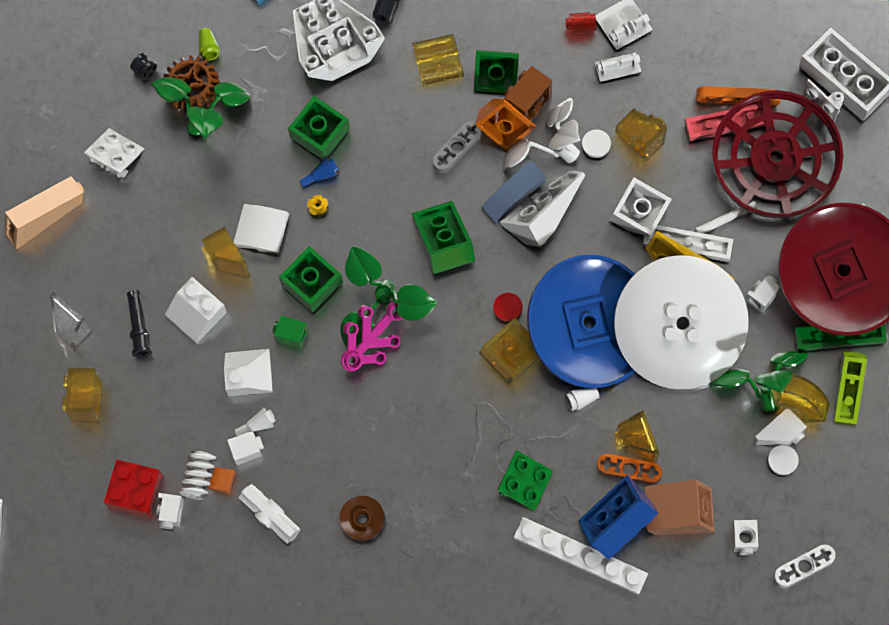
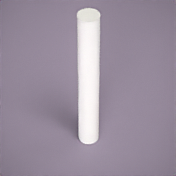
M754 201L748 203V205L757 209ZM739 207L695 228V231L705 234L749 213V211Z

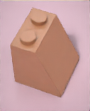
M698 480L645 486V495L652 501L658 512L654 519L645 526L648 532L654 535L715 532L711 487Z

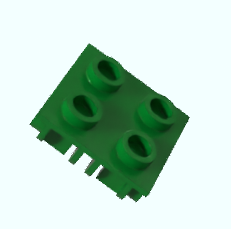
M516 450L497 491H499L500 496L505 498L508 496L535 511L553 471Z

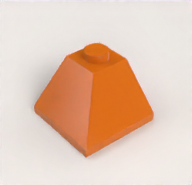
M493 98L479 110L475 126L506 151L536 128L534 123L508 101Z

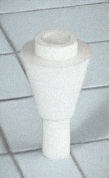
M263 408L247 424L235 429V433L239 436L251 431L255 432L274 428L273 423L276 422V419L271 410L267 411Z

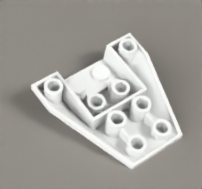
M313 0L292 10L299 62L308 77L333 81L369 63L385 39L375 22L342 0Z

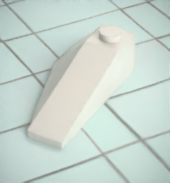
M567 171L550 183L547 191L539 195L537 193L531 197L532 201L524 207L519 205L514 208L500 222L501 225L525 245L538 247L544 245L556 230L585 177L584 172Z

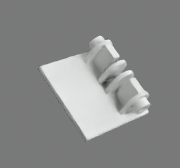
M622 0L594 16L616 50L653 30L648 23L650 21L648 15H643L633 0Z
M808 79L803 96L818 104L835 123L844 100L843 93L836 91L827 97Z
M109 128L84 154L90 158L91 162H95L101 168L106 167V171L111 170L117 177L124 178L128 173L126 168L145 148Z

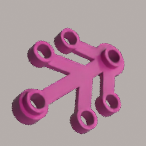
M391 302L387 306L386 314L372 330L371 317L373 316V309L366 305H362L358 309V315L362 318L361 343L357 347L356 334L359 331L358 325L353 322H347L344 325L343 331L347 334V351L341 356V365L345 370L350 372L356 371L362 364L376 363L382 365L386 361V354L384 352L376 350L372 355H363L368 348H397L400 345V337L395 334H389L385 338H378L392 320L399 321L403 319L397 313V303ZM396 307L395 313L392 314L393 308ZM365 309L368 310L366 316L363 315ZM353 325V331L349 333V328ZM395 338L394 344L391 345V340ZM380 354L381 358L377 361L376 358ZM352 356L353 360L349 363V359Z

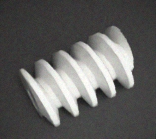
M193 450L187 456L191 462H187L185 465L188 471H185L183 476L186 479L181 482V485L185 488H181L179 493L187 498L204 500L201 495L208 494V491L203 489V486H210L211 484L205 480V477H212L213 475L207 469L215 467L209 463V460H216L217 457L207 452Z

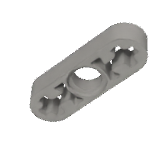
M475 121L466 122L434 155L433 166L437 172L446 173L450 171L480 139L481 130L475 126ZM467 129H469V130L475 129V135L471 133V134L467 137V142H466L464 138L468 135V130H467ZM455 142H460L463 145V149L455 152L451 149V145ZM446 151H448L450 156L446 160L447 165H439V159L444 160L447 157Z

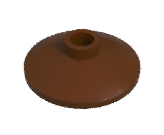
M356 496L349 499L343 505L339 520L341 528L346 535L352 539L364 541L372 539L379 534L384 526L385 514L380 503L374 498ZM361 516H365L367 521L360 523L358 519Z

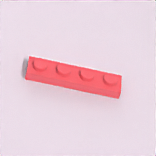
M762 103L743 108L734 115L732 120L742 127L750 119L763 114ZM729 110L685 118L689 141L714 137L720 122ZM762 121L754 125L750 129L765 126V122ZM725 127L722 135L733 132L729 128Z

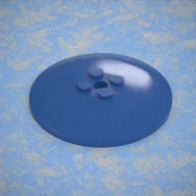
M580 255L556 264L539 280L529 301L527 327L535 353L551 373L575 386L601 388L617 384L635 372L620 351L614 329L616 305L625 285L635 275L632 270L609 257ZM586 316L592 318V328L585 327L583 321Z

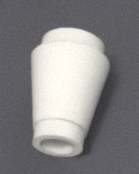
M597 388L570 390L568 394L564 395L565 403L570 411H579L596 399H599V392Z

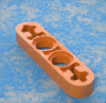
M702 86L697 88L696 100L705 104L736 105L742 99L753 94L774 91L775 89ZM770 99L771 106L779 105L781 99ZM761 101L755 102V103H753V104H751V105L760 104V103H762V102H761Z

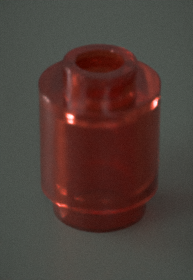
M590 11L569 13V18H565L566 31L570 30L571 34L591 33L592 30H596L595 13H590Z

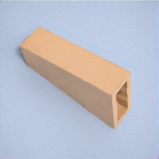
M71 176L5 212L4 234L14 248H20L83 202L84 189L79 182H75Z

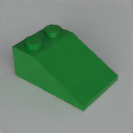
M453 201L411 213L425 255L434 274L475 261L473 243Z

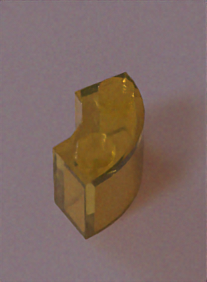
M793 373V378L783 393L772 390L776 407L794 411L801 417L803 423L826 422L830 403L824 392L810 380Z

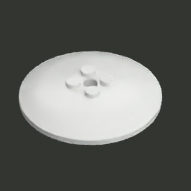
M669 256L644 266L625 285L615 309V336L625 360L643 378L666 388L691 389L718 379L736 362L747 338L748 310L738 285L719 266L694 256ZM686 317L689 321L688 327L679 329L676 325L678 318Z

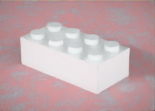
M832 28L801 58L799 67L829 93L832 94L836 91L843 93L844 100L842 104L862 121L889 96V76Z

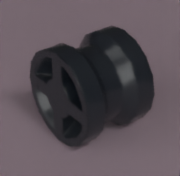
M145 53L136 56L130 65L131 70L138 72L142 80L148 79L157 69V64L154 61H150Z

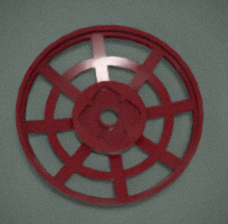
M764 91L742 99L723 117L713 140L712 161L716 177L722 189L740 207L762 217L776 219L791 218L814 209L832 192L842 170L843 145L833 120L814 101L789 91ZM770 99L789 100L804 106L805 109L798 118L786 113L772 112ZM755 102H762L763 114L750 119L742 127L732 120L734 115L743 108ZM812 113L817 115L825 124L833 142L819 144L815 133L806 124ZM773 120H784L794 125L787 133L775 130ZM764 121L766 132L757 139L747 132L754 125ZM725 127H727L736 134L731 147V159L718 160L719 142ZM800 130H803L809 137L812 147L801 148L799 142L795 139ZM742 139L752 146L750 157L737 159L738 146ZM774 151L779 152L782 155V160L775 162L771 159L770 154ZM835 151L834 171L830 182L826 184L817 179L822 163V153ZM815 155L814 168L810 175L800 169L803 157ZM739 167H752L753 171L758 175L752 184H749L743 177ZM733 168L738 181L747 190L741 199L727 186L720 169ZM793 176L805 182L800 188L790 193L787 192L785 181ZM764 181L776 183L779 194H768L758 189ZM810 186L822 191L821 195L809 205L798 210H792L789 199L801 195ZM754 195L765 200L781 201L783 212H765L751 207L748 203Z

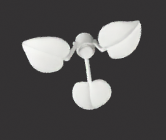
M572 98L557 105L547 116L546 125L548 127L555 125L558 133L555 134L549 143L551 149L532 141L528 142L527 138H523L508 150L503 162L505 173L507 169L517 165L526 157L530 147H536L553 154L556 158L560 156L568 164L577 159L580 151L572 143L580 141L578 123L575 120H570L560 127V122L566 120L572 111Z

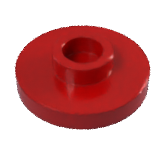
M513 293L500 294L493 304L494 314L504 322H511L519 318L523 309L521 299Z

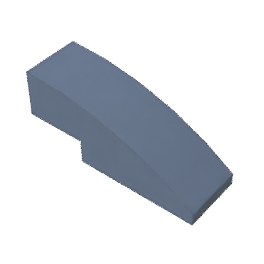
M531 160L504 183L481 208L496 224L514 208L527 200L529 194L546 182V175Z

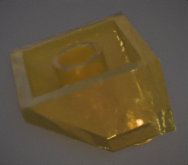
M644 411L617 424V432L614 433L618 446L622 445L625 452L644 461L657 463L660 452Z

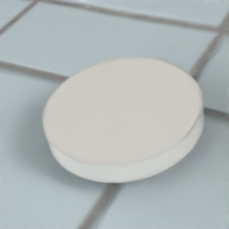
M591 130L585 134L582 140L584 152L593 158L605 156L611 147L610 137L602 130Z
M787 445L776 446L768 456L770 469L778 475H789L798 466L799 459L796 451Z

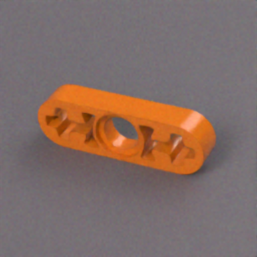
M603 454L597 461L598 472L608 477L623 479L627 475L623 472V466L628 463L633 464L636 468L634 474L628 475L634 482L653 485L659 482L662 475L661 467L654 462L612 454ZM610 460L611 465L617 466V461L621 462L619 473L615 472L616 467H609L608 470H605L604 465H601V463ZM640 466H643L642 471L649 472L650 468H653L654 473L658 474V476L654 475L653 479H650L647 473H642L641 477H637Z

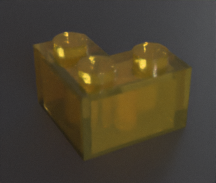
M633 108L616 125L615 134L648 161L665 143L667 127L661 118L654 117L652 114L647 117L643 112H638Z

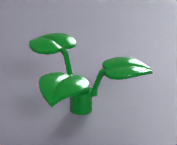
M167 77L158 79L151 84L157 94L167 101L180 102L183 99L185 100L186 116L188 118L186 130L193 135L201 134L204 138L221 127L223 123L222 116L213 110L218 101L221 100L227 106H239L250 98V94L242 87L230 82H221L214 87V93L217 97H215L209 109L190 107V100L187 95L191 92V88L184 81Z
M353 246L350 249L345 264V274L349 281L357 286H364L368 282L371 285L378 286L375 290L377 300L371 307L373 311L380 302H387L392 297L394 302L398 304V315L405 320H419L434 309L437 301L418 285L406 284L397 293L394 282L390 280L383 282L381 280L378 282L373 281L382 275L379 261L362 248ZM351 312L343 319L340 333L342 341L347 347V334L344 333L343 327L347 322L357 324L359 327V331L356 334L357 347L361 343L362 318L359 317L357 312ZM371 322L372 330L375 327V325ZM353 325L350 326L349 333L353 331Z
M798 351L781 352L771 358V363L776 365V370L772 373L761 374L755 377L753 381L749 377V371L734 369L727 371L718 379L712 381L710 385L736 387L749 382L755 391L756 398L761 400L762 410L765 412L775 411L780 408L778 393H783L793 378L792 372L780 369L783 366L792 367L798 365L809 355L808 353ZM755 383H756L757 385L762 386V387H761V391L758 390V388H757V386L755 385Z

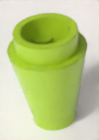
M202 28L199 30V55L208 61L216 59L219 56L220 48L211 29Z

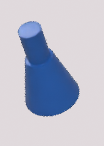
M326 157L311 174L300 179L303 187H306L314 181L337 176L336 171L339 168L333 158L329 160Z

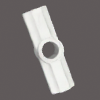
M253 484L247 486L238 497L266 528L272 529L285 543L288 544L293 541L301 531L272 499L266 498Z

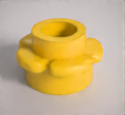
M314 195L312 199L308 200L307 207L311 214L320 216L327 211L328 201L326 198H322L321 195Z

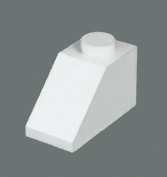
M787 408L755 436L753 443L762 446H789L792 443L796 445L805 437L803 433L807 426Z

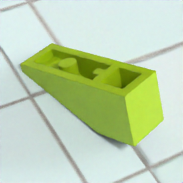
M842 352L834 421L857 424L867 365L865 353Z

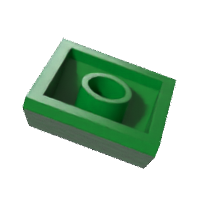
M476 50L474 91L505 93L510 86L514 87L518 81L519 53Z

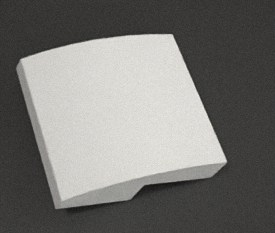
M244 204L233 244L240 248L257 249L259 252L279 254L289 213L274 208Z

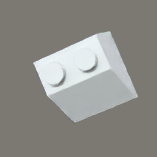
M633 177L609 220L627 231L651 237L672 199Z
M191 277L176 293L165 316L197 344L227 311L222 302Z

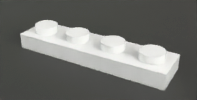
M657 225L651 237L644 235L643 247H646L654 234L659 231L704 258L725 262L730 261L733 239L659 225Z

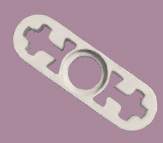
M820 545L782 565L774 573L775 584L781 588H788L828 567L835 559L834 549L829 545ZM821 551L824 553L828 552L830 554L828 561L821 559L816 563L819 567H816L813 558H818L821 555ZM802 560L808 561L811 565V570L809 572L800 571L798 563ZM793 565L794 572L799 577L796 578V575L793 574L788 578L789 582L780 580L781 572L783 571L784 574L791 572L793 569L790 566Z

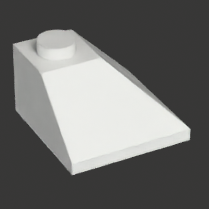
M269 349L225 353V390L228 396L273 392Z

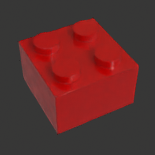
M116 459L104 504L110 509L151 518L163 480V474L159 469Z

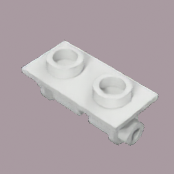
M636 52L595 62L600 82L641 72L639 65L640 57Z

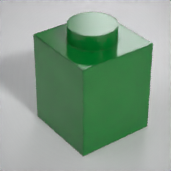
M281 315L280 320L275 321L272 333L276 342L301 349L308 327L306 322Z

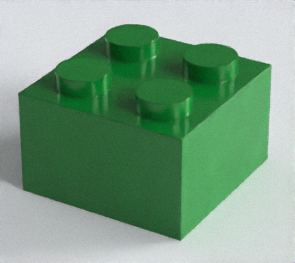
M316 96L311 98L288 127L291 139L322 160L329 156L350 129L347 117Z
M310 246L279 276L281 285L312 313L343 282L341 273Z

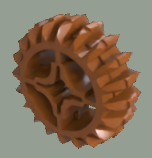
M191 55L186 61L183 57L180 58V63L173 61L174 68L167 67L168 73L164 74L163 78H177L189 85L191 92L187 96L190 100V107L202 108L201 105L203 104L209 107L208 100L213 101L215 99L214 87L220 83L218 80L219 75L215 71L214 65H209L207 59L202 61L199 56L193 60ZM199 72L208 78L207 83L199 79ZM184 99L180 102H173L175 108L181 106L183 112L186 110Z

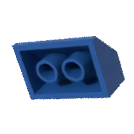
M626 475L578 521L591 546L610 559L631 538H634L644 526L650 523L658 512L652 501Z

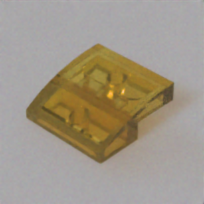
M454 34L412 43L422 86L464 76Z

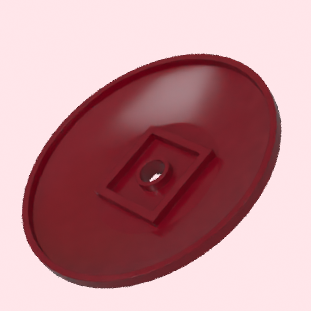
M844 202L833 203L809 212L791 228L782 244L778 261L780 285L788 304L802 320L820 331L840 336L864 334L881 327L889 321L888 218L864 205ZM839 265L847 266L849 270L847 276L839 275L837 271Z

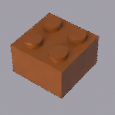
M533 66L527 71L524 70L519 75L516 85L514 87L510 86L504 94L505 100L530 121L533 120L552 95V80Z

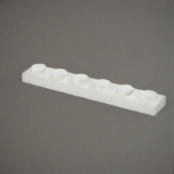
M524 517L514 536V539L636 595L640 594L648 576L647 572L611 557L608 559L598 550Z

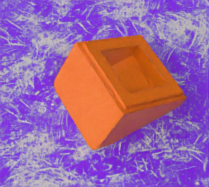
M215 467L208 489L230 495L236 477L235 470Z

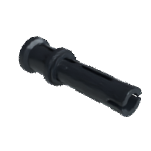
M132 290L133 295L131 291L127 292L132 331L129 335L130 339L133 340L134 348L132 355L134 357H146L152 354V349L149 348L148 343L150 334L148 329L145 328L141 291Z

